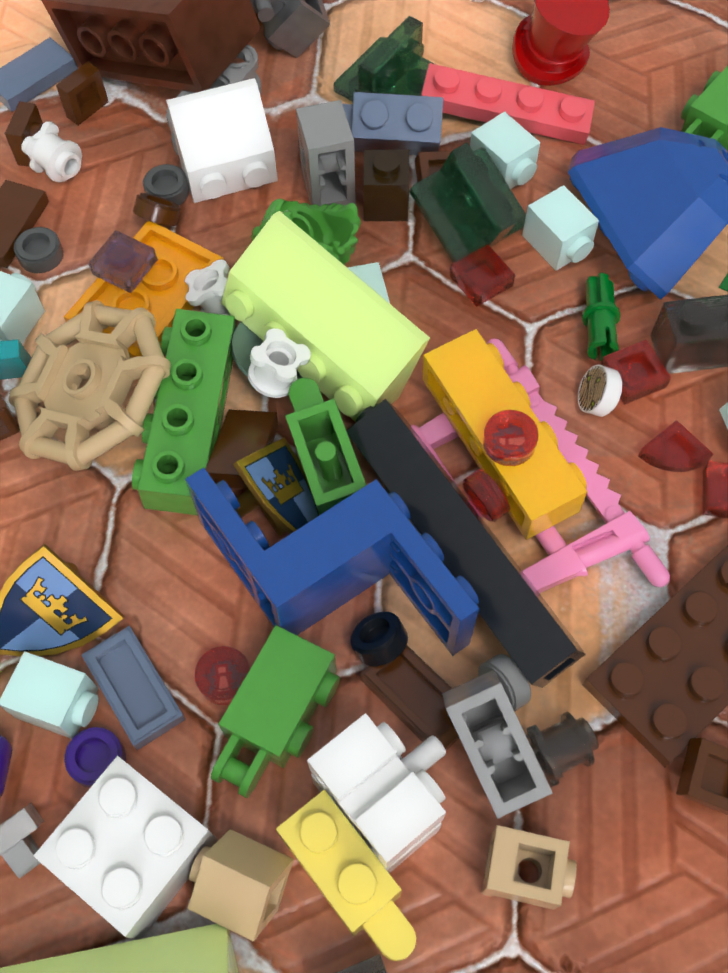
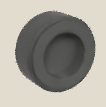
M164 164L156 166L149 170L143 179L145 193L163 197L177 205H181L189 195L186 174L175 165Z
M35 227L21 233L14 243V252L20 265L31 273L48 272L57 267L63 258L64 251L57 234L48 228Z

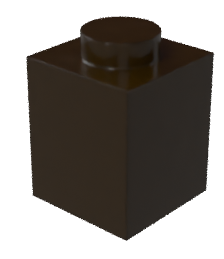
M364 150V221H408L409 150Z

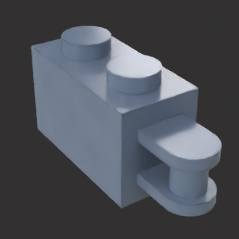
M354 92L353 104H342L354 139L355 152H364V150H409V155H417L418 152L439 151L443 97Z

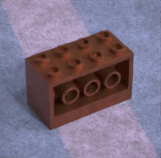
M41 0L78 68L89 62L100 70L101 77L190 92L208 90L261 29L250 0Z

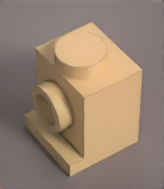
M497 825L490 837L481 894L491 897L497 896L553 910L560 907L562 897H572L576 880L577 862L568 859L570 841ZM531 861L536 865L539 872L536 882L527 883L520 878L518 874L520 862Z

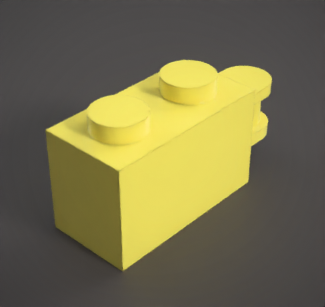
M324 789L278 826L276 830L353 937L364 929L387 959L402 961L412 953L416 945V934L413 927L394 903L400 897L402 890Z

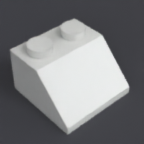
M255 78L166 100L181 166L186 174L194 203L278 181L274 147Z

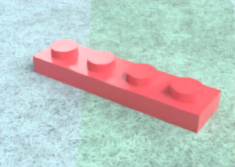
M429 63L421 96L443 97L442 113L487 123L505 111L530 133L585 145L590 133L595 103L594 100L432 63Z

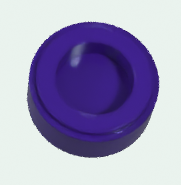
M92 727L79 732L69 742L65 751V767L68 774L84 787L91 788L117 756L126 762V752L122 742L111 731L100 727Z

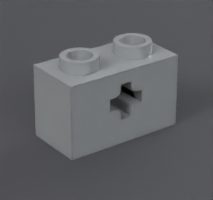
M341 100L296 108L301 173L310 204H317L319 206L332 203L342 205L356 204L354 139Z
M495 670L442 693L445 708L497 819L553 794Z

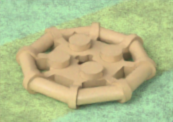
M95 300L86 303L81 313L46 336L41 333L35 339L38 345L18 386L12 388L9 394V403L15 407L21 433L19 447L28 458L37 459L43 457L68 464L74 471L85 470L100 455L132 435L139 437L145 430L142 423L162 379L170 375L171 363L168 359L164 358L154 329L156 320L152 313L141 307L128 310L105 306L101 301ZM108 326L115 327L111 334L102 333L103 329H106ZM77 339L79 341L71 348L67 347V345L73 342L74 340ZM137 340L142 356L131 358L128 348ZM83 379H89L82 388L79 387ZM139 379L126 409L122 408L133 381ZM44 402L45 408L40 407L41 414L37 416L36 408L39 407V403ZM59 427L67 429L65 442L52 439ZM93 428L101 430L89 438L90 430Z

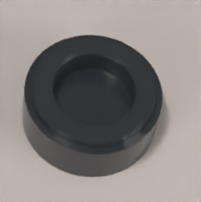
M378 612L367 616L358 623L352 632L350 643L362 663L368 666H382L395 660L404 651L408 643V633L397 615L391 612Z

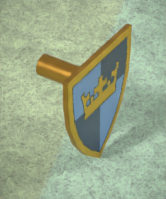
M285 438L233 463L248 487L246 491L236 497L240 504V508L236 511L241 518L260 507L277 535L281 536L286 532L289 534L293 533L320 515L304 469Z
M44 543L8 576L0 591V655L22 657L24 651L36 656L54 655L82 647L124 619V615L79 575V569L75 564L62 560Z

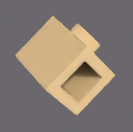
M230 829L212 847L204 846L198 853L189 875V880L194 882L195 885L188 910L254 942L278 912L294 859Z

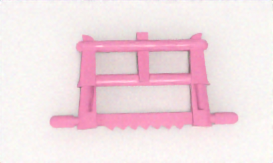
M496 338L490 339L486 344L492 343L496 346L502 356L504 370L512 382L518 381L525 388L530 399V408L540 422L546 421L551 426L558 440V449L568 463H575L582 471L587 483L586 490L588 492L586 496L606 523L569 545L565 543L554 526L535 535L548 554V557L523 570V573L536 590L541 593L577 576H588L586 568L630 550L633 554V560L648 581L655 587L666 586L670 581V574L650 545L646 546L645 543L650 541L647 530L631 511L625 513L618 504L621 495L607 489L610 479L597 474L599 464L586 459L588 450L575 444L578 435L565 430L567 421L555 416L557 407L545 402L538 394L540 386L530 369L526 365L518 369V363L503 342ZM444 412L420 428L411 425L454 481L434 450L459 437ZM491 492L469 500L481 518L504 507Z

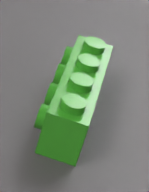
M176 309L172 327L165 326L163 330L161 349L163 355L171 363L170 375L162 379L154 399H157L154 414L147 413L144 419L143 427L145 430L142 432V442L146 443L147 447L144 460L137 459L135 461L132 474V488L138 490L144 509L198 516L185 478L202 468L206 469L221 430L234 360L231 342L236 329L235 316Z

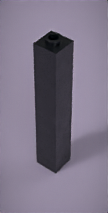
M386 399L374 408L370 406L362 411L357 417L356 423L347 430V434L390 493L394 491L402 498L410 512V520L421 535L428 533L437 542L444 555V561L442 562L454 577L461 575L473 587L479 599L477 604L479 607L478 613L530 684L543 688L584 657L586 653L405 417Z

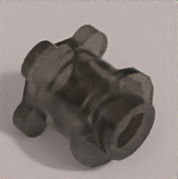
M565 712L560 715V722L542 731L536 725L526 729L528 733L526 737L551 788L559 784V779L563 777L564 772L580 764L589 767L595 762L593 751L599 748L598 741L591 726L583 717L575 719L572 714Z

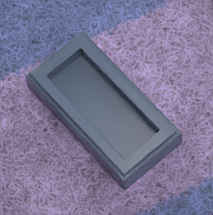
M49 37L0 68V102L13 112L16 110L19 101L28 102L78 69L72 55Z
M130 626L81 655L136 750L141 749L186 720Z

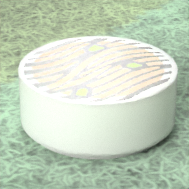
M603 365L592 366L585 373L579 386L578 405L583 412L599 417L609 414L616 407L622 393L620 373Z

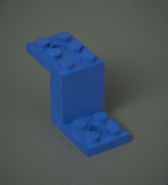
M205 468L185 478L202 526L273 627L277 625L295 635H299L390 574L452 656L470 644L479 612V607L477 606L479 599L476 592L461 575L454 577L442 562L444 561V555L434 538L428 533L420 535L409 521L411 515L402 498L394 491L388 494L377 479L270 547L264 534L254 521H250L246 525L236 511L240 508V504L224 480L215 484Z

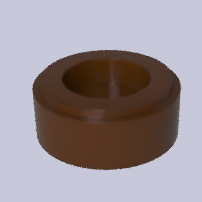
M140 193L136 197L133 212L137 216L157 224L176 226L181 209L179 205L163 197Z

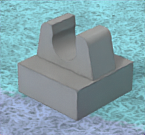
M29 803L0 825V856L4 858L19 879L41 863L34 857L39 847L30 833L36 830L44 820L32 803Z

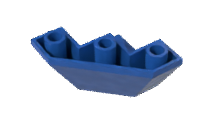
M660 127L580 150L571 159L568 169L570 180L581 193L594 216L599 220L600 230L610 240L622 262L629 270V277L638 288L643 291L651 290L660 300L671 291L728 224V151L716 139Z

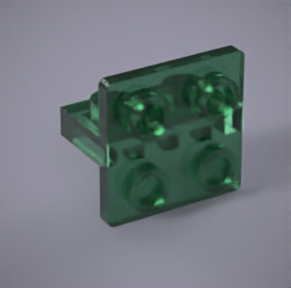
M408 16L387 38L380 37L334 82V92L352 102L354 92L421 96L429 63L434 64L422 57L424 53V44L422 43L423 22Z
M468 143L461 145L451 151L439 171L415 183L410 189L411 196L455 265L466 262L524 228L526 213L485 148H479L473 152Z

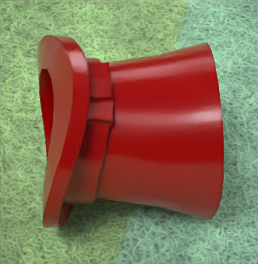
M534 0L532 15L525 17L520 22L513 36V57L521 74L529 81L543 86L559 85L579 75L587 65L590 57L588 43L606 25L609 19L610 7L608 0Z

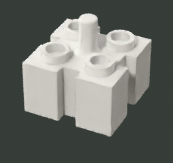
M365 713L311 756L307 762L312 772L313 783L320 792L325 789L388 873H391L440 830L441 821H443L446 814L440 803L446 798L440 787L426 770L446 754V749L438 738L431 735L407 756L402 758L401 754L406 749L397 734L385 722L376 726Z

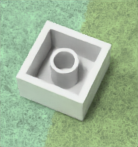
M117 756L34 854V857L121 934L138 940L145 936L189 879L192 865L204 846L212 847L218 839L200 822Z

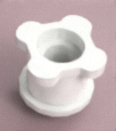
M48 121L42 124L41 129L35 135L24 139L22 151L29 156L31 160L29 166L37 173H42L45 170L51 180L58 183L65 182L79 172L82 151L75 142L65 141L58 136V126Z
M216 260L211 266L201 270L195 269L185 278V283L189 287V292L185 298L191 306L200 305L202 307L201 312L231 316L228 310L221 305L227 282V273L230 270L225 260Z
M275 328L270 329L266 332L265 341L260 346H254L251 350L248 380L256 391L267 397L280 398L289 395L291 384L297 380L296 370L300 365H306L309 362L311 352L306 345L296 344L287 338L284 331Z

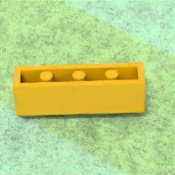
M475 329L424 354L422 380L482 473L494 483L497 490L501 491L500 495L506 502L504 507L525 540L579 513L588 492L586 490L587 483L585 477L575 463H568L558 449V440L551 426L546 421L540 422L530 408V399L522 384L518 381L512 382L504 370V362L496 346L492 343L486 344L478 330ZM511 423L512 428H524L522 432L524 436L527 435V440L529 441H527V451H522L526 457L514 454L506 461L503 454L499 452L492 453L495 447L490 444L495 443L492 440L493 435L498 434L495 429L503 432L508 430Z

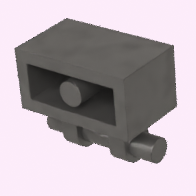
M250 0L254 12L257 13L259 20L263 23L265 29L264 36L269 44L277 50L284 49L296 58L330 25L322 0Z

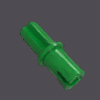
M599 273L597 276H589L586 280V308L582 313V321L587 327L588 356L596 360L597 347H599L600 361H608L615 358L619 353L616 324L620 321L621 314L619 308L615 305L613 282L609 280L608 274Z

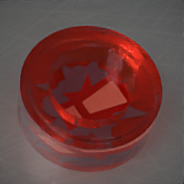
M517 410L500 411L494 414L485 426L483 436L484 450L494 462L500 465H521L528 461L535 452L539 435L538 428L535 422L523 412Z
M477 469L463 480V489L469 500L488 521L496 522L510 511V505L495 481L482 469Z
M226 646L216 647L206 652L199 659L195 668V682L201 694L209 702L217 705H229L248 674L250 666L245 656L237 649Z

